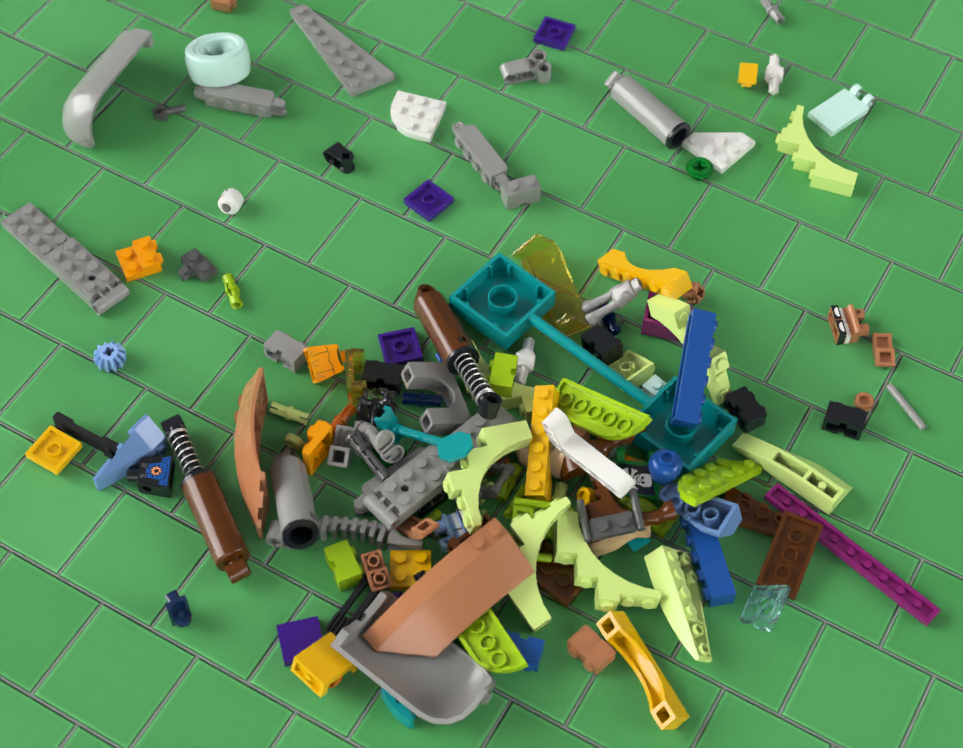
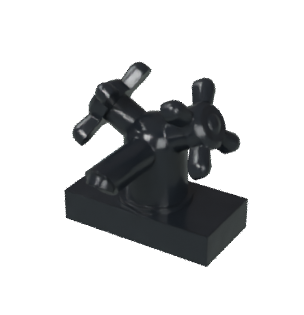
M365 390L363 396L358 397L356 421H366L377 426L374 418H380L385 413L383 410L384 406L391 407L396 416V405H392L394 398L387 396V392L383 390L381 391L382 400L378 398L369 400L367 399L369 391Z

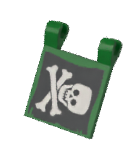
M617 447L615 452L616 465L636 482L632 488L637 490L638 498L658 499L657 483L652 480L648 469L649 459L656 450L649 449L646 455V462L626 461L625 448Z

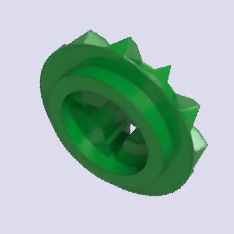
M702 157L690 159L686 163L685 168L688 176H692L693 180L699 178L700 181L703 178L707 180L709 176H712L714 170L713 164L708 159Z

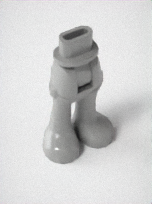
M638 277L633 280L628 279L611 287L610 291L597 298L585 300L582 303V309L586 313L585 318L590 326L594 327L598 324L603 328L602 318L617 309H623L638 296V292L644 289L641 280ZM610 300H613V301H611L610 303H608L607 305H605V306L599 308L601 305L605 304L606 302H608V301H610Z
M358 420L354 423L355 428L362 433L363 439L369 442L372 448H375L385 462L397 463L403 458L404 448L399 444H393L395 436L390 430L378 432L376 427L369 422Z

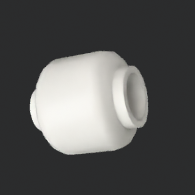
M233 188L226 189L218 198V207L223 213L234 215L242 207L244 198L238 190Z

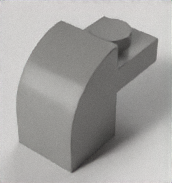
M336 425L334 443L330 445L327 465L344 468L350 467L355 450L350 444L346 443L345 439L357 428Z

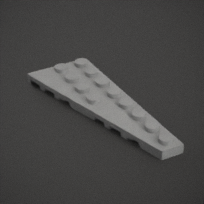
M305 4L289 9L291 17L351 98L395 80V74Z

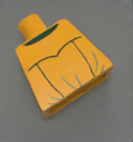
M337 344L311 346L303 349L313 384L343 371V362L352 360L350 350L339 351Z

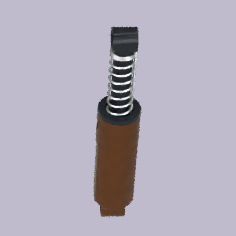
M419 285L414 300L416 316L449 372L454 375H460L476 404L479 406L478 414L487 420L495 419L499 412L502 398L490 388V384L487 383V379L484 378V374L478 368L480 355L444 295L436 291L431 285Z
M176 414L160 422L174 451V455L177 457V462L180 463L179 466L182 469V473L185 475L181 483V489L215 565L220 571H226L232 584L252 575L247 564L251 554L228 506L223 490L215 473L200 466L201 460L198 459L199 455L195 453L196 448L192 447L193 442L189 441L190 436L181 416Z

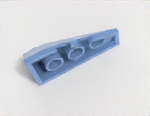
M147 414L128 431L130 436L124 444L119 443L116 447L118 450L113 459H107L94 476L93 481L98 491L126 477L128 469L139 470L140 459L162 456L167 451L169 446L166 436Z
M675 483L664 485L658 494V499L662 502L672 500L675 511L701 532L719 538L733 535L742 521L738 504L714 497L694 507L679 497L680 492L677 491L678 484Z

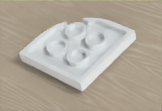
M398 90L391 105V120L397 127V130L403 135L431 143L446 109V102Z

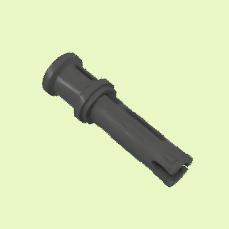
M359 430L351 432L345 439L346 443L354 448L355 454L363 458L382 483L391 474L371 451V444L363 439L362 433Z

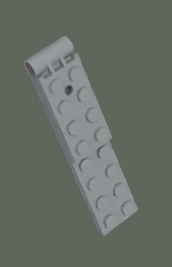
M30 202L0 221L2 227L90 306L97 315H102L130 295L128 288L123 283H120L118 277L73 237L69 238Z
M500 406L495 419L487 420L477 413L451 434L459 431L471 434L474 448H478L476 438L482 428L519 421ZM431 444L375 487L373 492L369 493L362 503L390 531H393L444 490L443 481L448 472L462 470L460 460L452 463L440 460L437 446Z

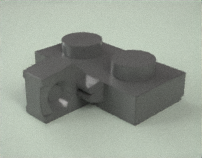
M196 248L180 257L184 265L178 270V275L183 282L191 276H196L202 283H205L218 273L217 268Z

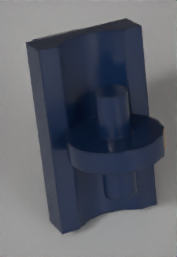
M177 590L167 593L165 598L168 603L165 606L172 626H188L192 621V615L186 596L180 597Z

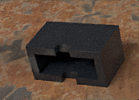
M597 324L580 335L582 347L592 355L595 354L606 365L609 366L623 357V344L621 340L615 338L607 329L602 328L600 325Z
M366 360L361 377L362 389L373 391L375 388L377 391L378 388H387V391H395L397 395H400L403 383L401 373L404 365L385 363L378 360Z
M746 386L725 396L723 406L730 415L737 417V424L744 433H748L765 424L767 417L766 409L757 402L755 395Z
M830 401L821 429L835 434L839 431L844 433L845 437L859 441L868 412L860 408L843 405L840 402Z

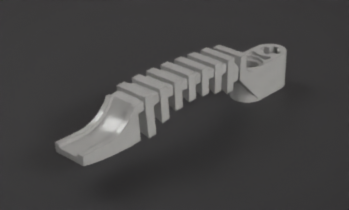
M326 515L319 520V517L316 516L321 541H326L328 531L331 532V539H336L338 531H341V538L344 539L347 538L348 532H351V539L356 540L357 534L360 533V541L365 542L368 534L369 545L374 546L378 536L377 550L381 549V551L386 538H388L387 544H389L387 551L424 550L422 540L405 538L396 530L390 531L383 523L378 524V521L373 520L371 523L367 519L359 521L358 518L349 520V517L339 519L338 516L329 518ZM279 520L270 521L265 542L270 546L291 549L282 540Z

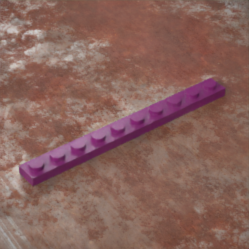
M778 482L765 494L764 499L781 513H784V510L822 524L823 528L818 542L927 627L940 613L941 609Z

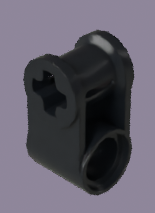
M336 142L323 152L325 160L342 173L349 174L355 170V164L353 163L354 154L341 143Z

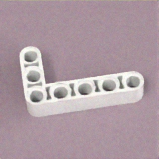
M555 408L543 420L542 425L550 442L616 496L622 499L636 484L633 478L578 436L574 432L568 417L560 409Z

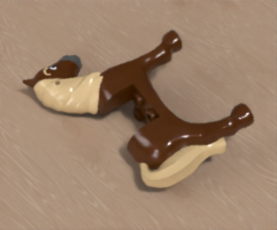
M637 434L622 440L612 441L600 438L585 441L608 458L612 449L632 443ZM551 444V476L557 479L560 478L564 482L588 474ZM529 445L528 447L515 450L519 463L526 468ZM589 474L598 501L585 505L588 521L593 518L631 511L623 508L616 500L614 493ZM672 500L664 502L659 509L642 512L645 524L644 531H635L636 533L597 541L592 540L591 542H586L588 547L597 557L615 551L635 538L650 537L651 525L659 526L665 521L678 519ZM578 513L579 526H580V529H581V532H582L581 523H580V518H579V513Z

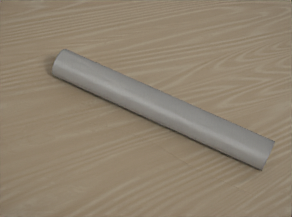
M889 383L886 389L920 431L924 430L927 425L896 387Z

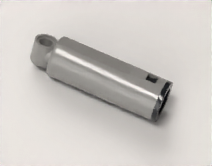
M614 70L606 79L604 84L612 90L611 98L644 125L668 149L677 148L688 137L690 125L672 109L665 106L630 75L623 77Z
M288 448L272 459L270 475L282 540L291 549L299 550L306 549L315 544L320 534L306 465L293 449Z

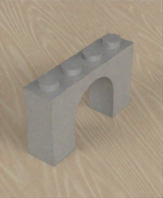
M444 362L407 363L401 373L406 389L431 390L440 395L447 405V408H427L419 419L424 433L433 436L450 435L472 418L454 374L449 372Z

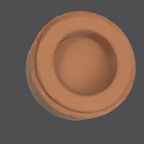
M866 392L858 393L854 399L855 408H860L863 411H870L874 405V398Z

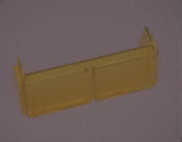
M538 233L534 234L511 254V257L520 260L525 271L556 292L555 306L543 316V319L567 337L589 328L590 324L585 318L586 313L582 309V301L576 287L573 285V279L560 247L555 241Z

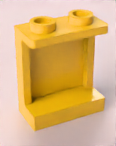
M329 632L297 654L293 659L291 671L320 698L327 694L330 684L348 671L354 673L358 669L331 647L336 638L332 632Z

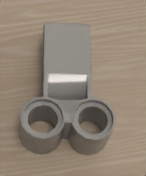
M541 49L534 50L532 57L505 62L500 66L503 80L508 85L535 79L541 84L551 81V64L547 62V53Z

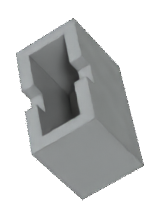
M534 174L501 183V199L507 210L520 207L522 203L530 204L540 201L541 186Z
M276 330L263 344L266 357L276 363L280 360L283 362V367L293 373H296L306 362L303 349L307 348V346L303 342H298L291 338L287 333Z

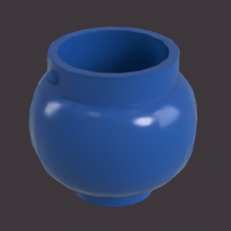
M660 449L651 455L648 469L652 480L661 485H668L681 474L682 460L675 451Z

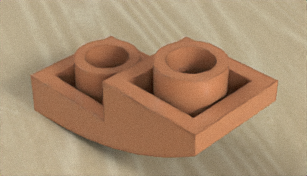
M381 549L361 554V561L372 593L392 587Z

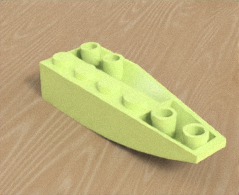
M743 433L732 445L733 449L746 458L755 461V464L763 466V470L828 515L852 489L850 485L821 465L746 433Z
M660 546L646 555L644 559L654 590L661 591V599L659 601L661 608L672 629L696 661L710 663L712 658L697 576L691 565V558L687 552Z

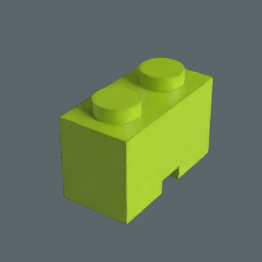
M495 352L494 360L490 359L489 371H491V375H487V383L501 397H512L513 381L518 367L517 355Z
M346 539L325 547V559L330 570H333L335 574L334 580L339 591L358 585L365 571L362 563H357L355 559L357 553L354 546H350Z

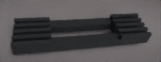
M58 411L54 414L53 420L56 429L68 433L113 459L118 450L116 447L119 443L106 436L101 438L75 424L73 419Z
M366 574L363 575L360 583L326 626L328 633L332 632L337 637L342 628L350 625L356 619L359 621L364 611L379 593V591L373 593L370 591L351 619L345 616L366 586L370 588Z

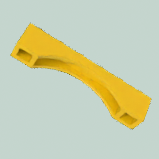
M612 249L597 260L600 267L599 270L603 276L621 282L638 277L644 289L676 300L693 288L687 271L677 268L663 270L638 268L628 262L625 252Z
M554 385L535 386L531 422V435L533 438L529 443L524 495L527 499L551 502V442L542 422L555 408L559 407L558 400L560 394Z
M609 611L596 625L606 641L624 657L638 676L648 698L650 713L660 729L675 730L690 717L625 612Z

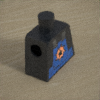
M173 455L140 459L139 470H127V481L137 482L139 492L171 498L176 466Z

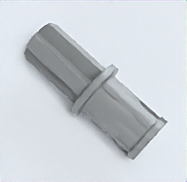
M771 0L760 1L767 11V15L771 16L777 25L781 24L779 20L782 23L785 21V17L778 10L779 7L774 5Z

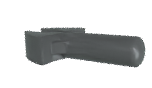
M163 103L152 109L154 119L167 121L168 115L186 111V106L183 104L165 108Z

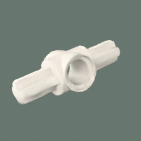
M777 54L770 56L769 65L766 66L764 81L769 84L768 92L771 95L779 92V84L783 80L784 68L779 64L780 57Z
M532 337L525 338L522 349L516 353L518 356V367L514 382L524 386L528 374L534 370L536 355L533 352L535 340Z

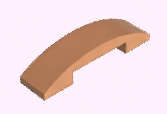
M411 515L396 530L411 539L420 540L437 529L439 524L429 518L421 520Z

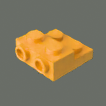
M150 236L133 240V246L115 251L127 282L162 271L161 264L164 263L161 253H156V250H158L155 239L151 240Z
M319 419L314 425L309 427L307 431L308 443L302 449L303 462L306 465L307 474L310 476L314 474L329 455L330 445L333 444L332 426L328 422Z

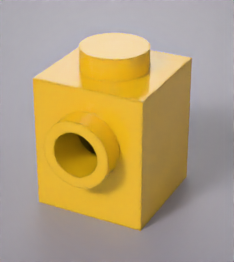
M740 62L738 83H742L741 87H751L752 84L756 85L758 64Z

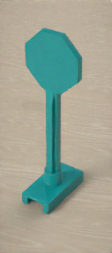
M384 406L383 410L385 413L380 418H374L379 431L390 430L394 433L395 443H398L403 436L435 445L437 446L440 460L452 463L466 458L474 448L471 434L461 431L440 438L403 427L402 424H399L392 408Z

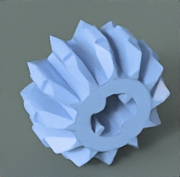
M113 340L108 344L104 341L103 346L97 345V350L93 354L95 365L98 366L100 371L105 370L107 373L110 370L116 372V368L123 369V363H126L127 360L124 347L120 343L115 344Z

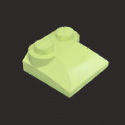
M627 350L623 353L622 358L609 365V367L637 387L646 383L655 371L653 362L631 350Z

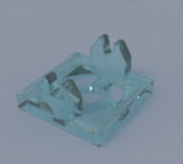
M754 585L739 618L742 623H752L762 632H765V630L772 632L773 623H777L791 591L788 585ZM764 599H768L765 605L759 606ZM774 606L769 614L763 615L764 610ZM757 607L758 609L755 615H753V608Z

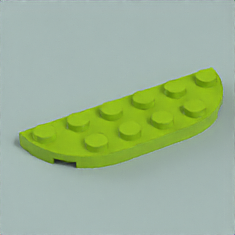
M564 377L558 385L557 391L560 397L558 400L559 407L557 408L568 417L571 425L599 438L612 441L626 439L643 431L652 421L649 415Z
M718 458L714 462L705 464L682 475L678 481L677 491L680 492L679 497L683 501L696 507L761 474L763 466L755 464V461L750 459L739 461Z
M491 608L458 636L472 659L485 670L508 674L529 666Z

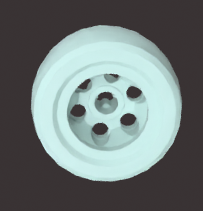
M223 32L211 33L196 38L185 48L187 71L191 80L197 85L204 87L228 86L243 80L250 73L251 58L246 40L239 35Z

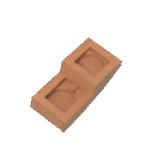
M873 333L871 339L875 366L895 367V348L892 347V333Z

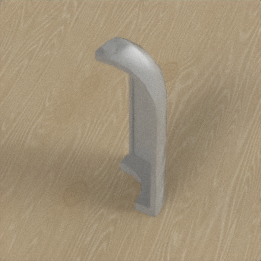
M134 28L132 31H122L71 91L62 109L63 130L68 138L82 147L92 149L95 146L92 122L98 102L142 47L151 48L154 45L151 31Z
M389 590L381 591L372 604L364 611L365 618L360 622L356 619L350 625L342 628L331 644L332 648L414 714L434 724H451L465 719L481 703L486 705L493 696L491 691L497 684L491 673L480 667L469 653L454 641L436 658L424 655L410 656L399 655L393 652H375L363 638V634L398 599Z

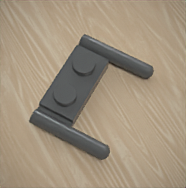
M635 488L629 490L632 512L626 511L593 518L588 521L584 500L578 499L576 501L584 542L597 541L645 530L639 498Z

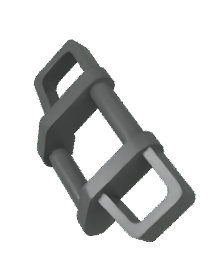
M507 455L502 457L500 463L495 462L487 470V472L498 476V479L494 485L483 486L480 484L478 502L481 499L497 498L507 478L515 472L516 468L514 465L505 463Z

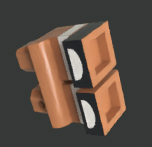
M853 304L848 305L846 308H839L838 305L830 306L827 318L836 345L858 342L859 337L868 335L870 330L868 324H859L858 322L864 321L865 314L863 309H854Z

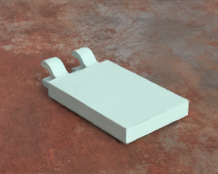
M857 83L849 91L843 89L808 112V118L832 137L867 114L869 107L873 104L871 100L874 99V96L868 93L861 101L858 100L857 97L861 94L858 91L862 87Z

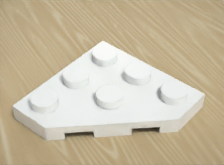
M742 132L692 133L682 142V147L696 157L708 159L713 164L714 169L722 174L755 146L756 141Z

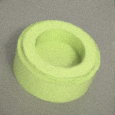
M288 433L284 438L285 444L294 450H301L304 445V441L295 434Z

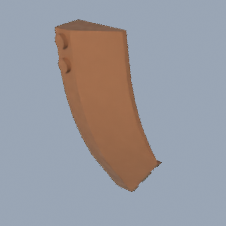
M261 367L245 385L243 394L239 395L238 406L240 407L239 411H235L234 422H236L235 462L243 502L259 538H263L270 507L265 472L260 470L261 434L269 402L264 368Z
M493 518L414 583L363 634V638L378 653L393 652L399 655H424L436 658L472 623L535 571L509 532L496 518Z

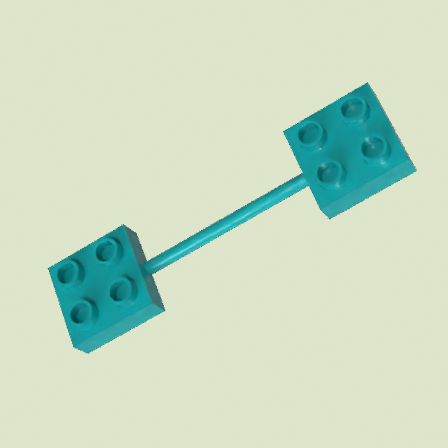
M500 252L449 296V305L456 315L504 350H507L527 330L534 326L644 405L640 411L649 415L652 421L646 426V432L637 434L632 443L647 454L649 449L656 451L670 449L675 451L682 460V470L678 476L680 478L682 475L700 468L735 431L737 419L707 398L704 405L701 406L700 412L703 413L700 425L698 424L693 430L671 425L670 420L678 377L674 376L654 397L648 395L543 320L542 317L555 306L556 292Z

